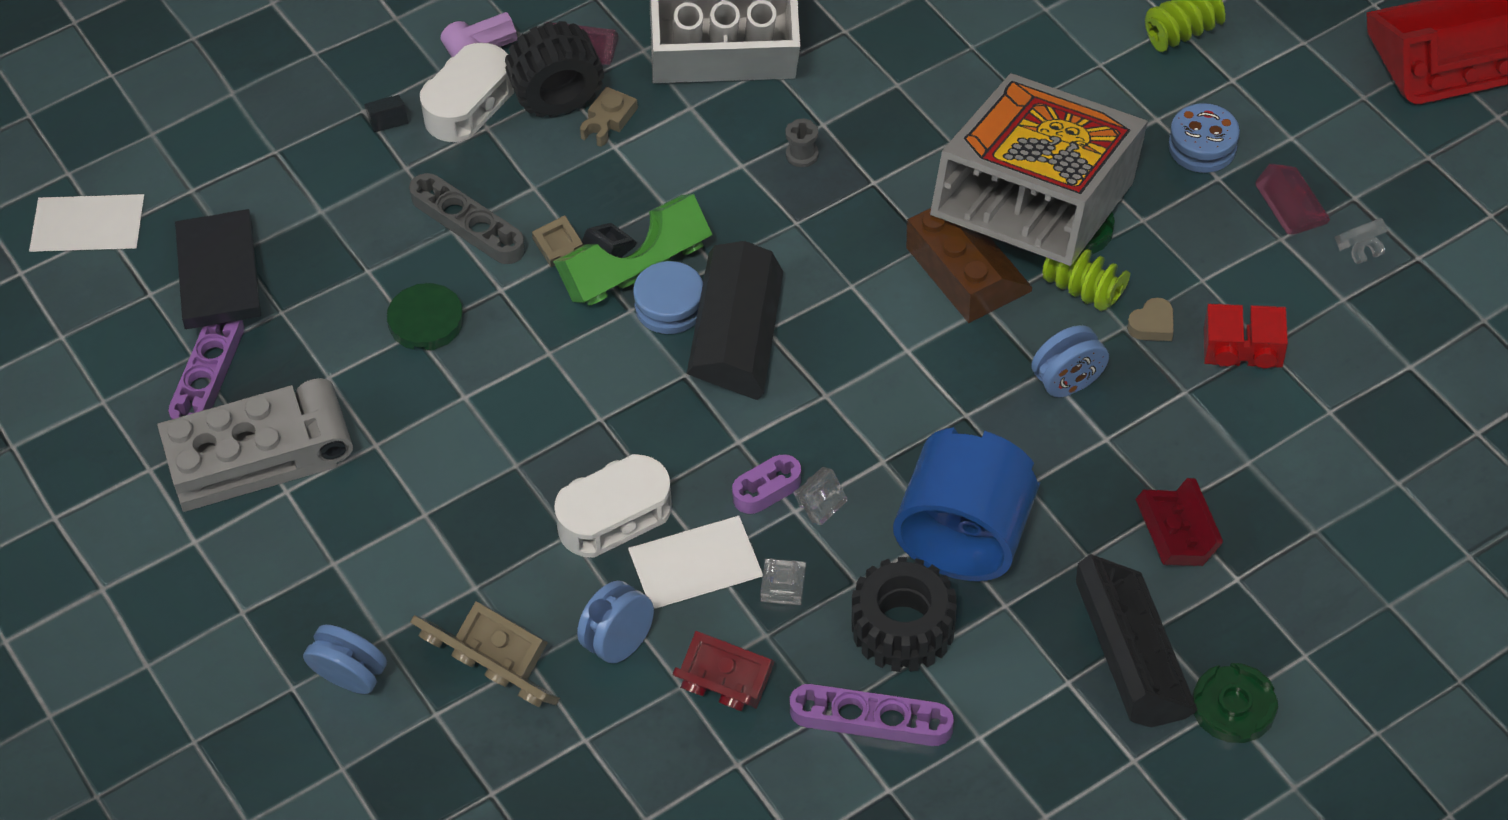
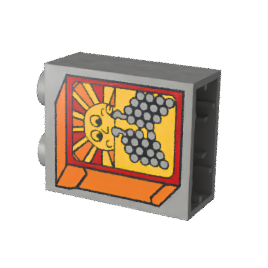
M1010 73L942 150L930 215L1071 266L1133 184L1148 121Z

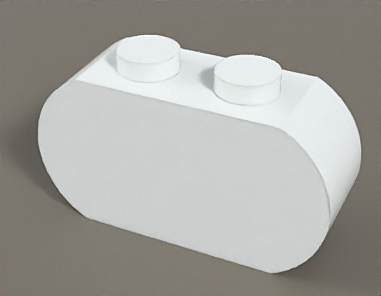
M490 43L466 45L446 62L445 66L433 79H429L420 91V101L425 127L432 136L447 142H460L470 139L514 94V89L505 69V58L508 54L502 48Z
M633 454L622 460L610 462L603 469L585 478H577L568 486L562 488L556 497L554 505L558 535L562 544L569 551L579 556L597 557L666 523L671 514L672 500L670 478L665 467L649 456Z

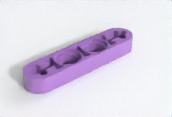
M243 320L202 327L170 402L168 412L171 420L179 418L181 415L193 414L189 413L191 408L190 400L193 401L194 413L213 407L243 335L245 327ZM220 325H225L222 330L224 336L221 335ZM217 347L223 349L222 354L216 358L208 359L203 356L210 348ZM198 378H208L211 380L205 388L195 389L191 387L192 382Z
M814 684L801 685L790 696V715L795 723L806 728L928 746L945 744L953 733L954 720L951 710L944 704ZM806 700L814 701L811 711L803 710ZM827 702L832 703L831 716L826 715ZM853 704L862 710V714L856 719L848 720L840 716L839 709L844 705ZM895 710L903 715L904 720L896 726H889L883 723L880 717L886 711ZM911 714L917 715L915 728H911ZM931 719H939L940 724L937 730L929 729Z

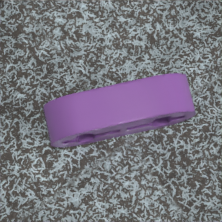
M787 454L777 455L740 475L732 485L735 507L740 512L755 514L794 493L801 484V465L799 461ZM779 471H781L783 474L790 473V477L785 478V476L783 475L777 476L776 473ZM748 490L751 493L757 492V496L752 497L750 494L743 495V491Z

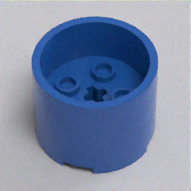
M954 427L933 433L924 443L893 523V533L898 544L914 560L916 558L924 560V566L927 568L933 564L940 569L939 574L967 581H987L1002 576L1009 570L1040 485L1032 470L1034 462L1015 444L987 431H984L982 437L958 434Z

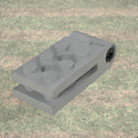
M323 378L304 382L297 388L296 394L291 385L157 424L173 484L183 512L336 468L337 462L347 458L353 450L352 441L334 386L331 381Z

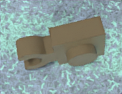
M605 87L588 109V119L580 126L581 139L586 140L591 133H598L596 135L597 146L602 147L609 139L608 131L612 129L620 132L638 109L637 99Z
M565 215L532 231V239L550 267L555 266L554 260L583 246L582 241Z

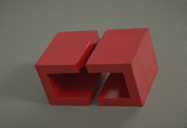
M1207 304L1203 327L1204 364L1240 366V361H1247V366L1283 368L1288 345L1286 307L1251 305L1250 325L1247 324L1246 341H1244L1243 305Z

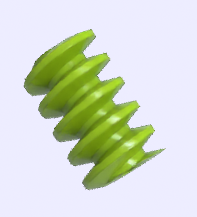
M1171 0L1163 2L1159 7H1152L1146 12L1145 28L1154 48L1159 52H1164L1167 50L1168 45L1175 47L1179 45L1180 40L1183 42L1189 41L1192 34L1200 36L1204 29L1206 31L1213 30L1215 22L1223 25L1226 16L1222 0Z
M1089 249L1084 250L1071 266L1046 257L1042 272L1043 279L1049 283L1056 282L1058 288L1061 290L1068 289L1069 293L1074 297L1081 295L1082 301L1087 304L1094 302L1095 308L1099 311L1108 309L1118 300L1130 279L1131 273L1128 270H1125L1119 277L1115 276L1118 268L1115 263L1110 264L1106 270H1103L1105 259L1102 256L1097 257L1093 263H1090L1092 251Z

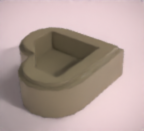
M1157 297L1147 300L1142 309L1134 310L1129 315L1127 326L1129 334L1140 340L1172 341V305L1163 298Z

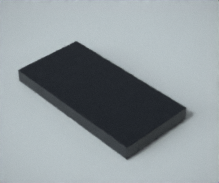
M249 209L175 221L181 311L184 328L192 329L261 317L252 220Z

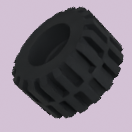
M559 21L557 24L548 22L539 28L535 26L529 29L530 32L528 34H522L518 37V43L512 44L509 48L510 54L506 55L505 69L520 105L528 113H535L538 117L549 115L550 118L558 117L559 114L563 113L567 115L576 108L584 107L586 101L592 100L596 96L595 91L601 89L603 84L601 80L604 78L603 66L587 32L584 29H580L579 25L574 23L568 25L566 21Z
M898 557V562L891 563L889 559L880 562V568L877 569L875 566H871L866 570V578L860 576L856 582V590H853L851 625L852 632H854L853 640L857 647L862 646V655L865 658L875 657V665L881 668L885 664L892 665L891 671L900 672L901 667H909V672L918 671L919 664L923 663L926 667L935 664V656L942 658L947 653V645H951L954 639L957 604L955 590L950 589L951 581L946 575L939 577V568L933 564L927 568L924 566V560L917 558L912 563L907 562V557ZM896 607H909L919 611L924 616L911 622H899L888 618L884 613Z

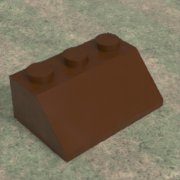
M931 208L907 219L906 248L968 323L1032 292L1030 283L989 236L930 215Z

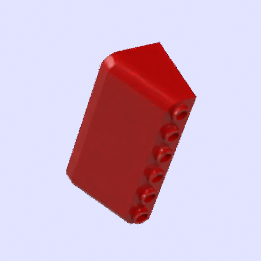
M1421 0L1366 12L1368 35L1401 95L1411 103L1423 104L1508 85V0Z

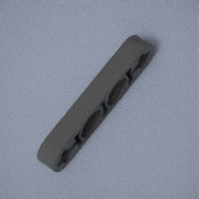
M424 173L412 179L409 189L412 203L416 208L499 263H516L524 256V238L517 228L434 174ZM450 205H460L463 207L457 214L444 212L445 208ZM480 222L490 225L483 232H475L470 229L474 224Z

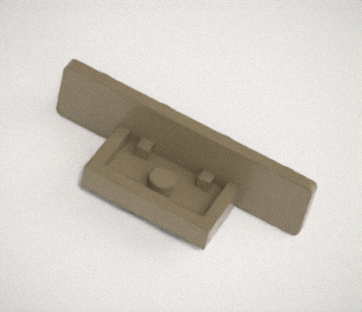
M475 601L456 636L427 619L416 615L411 619L410 623L422 629L418 635L420 638L439 648L443 642L454 648L451 656L470 667H473L477 662L488 668L484 674L487 678L504 687L509 682L521 688L518 696L537 707H540L542 702L557 705L559 697L528 679L548 643L542 638Z

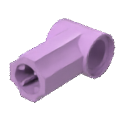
M505 12L470 26L462 21L453 22L443 30L441 41L450 56L454 57L464 46L473 43H490L498 47L517 41V32L511 17Z

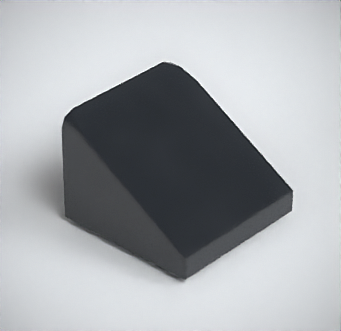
M399 95L364 104L373 132L408 124L406 108Z
M612 223L586 229L582 240L583 245L598 244L607 253L618 258L626 255L637 243L632 237Z

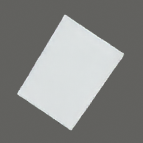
M144 194L38 198L29 252L137 248Z
M740 516L628 548L645 595L651 599L654 609L763 577Z

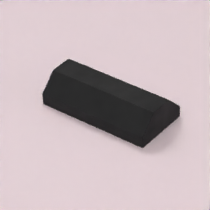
M746 241L714 245L707 259L687 375L755 400L762 396L765 389L783 278V270L772 251Z
M1089 554L1078 563L1076 584L1130 721L1148 727H1155L1188 718L1198 709L1142 573Z

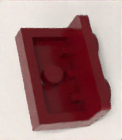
M1186 478L1176 491L1143 489L1135 499L1163 565L1203 566L1221 546L1223 539L1195 478Z
M695 631L681 669L675 667L672 675L683 680L680 688L703 697L706 690H710L721 695L719 703L742 712L745 704L757 709L775 661Z

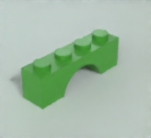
M680 195L649 211L650 226L647 237L641 247L629 256L618 258L607 253L598 244H585L554 260L553 262L572 302H586L588 306L598 303L608 297L607 290L617 285L621 289L634 284L638 274L647 267L659 262L671 261L670 257L681 251L683 255H687L704 246L702 240L713 234L695 195Z

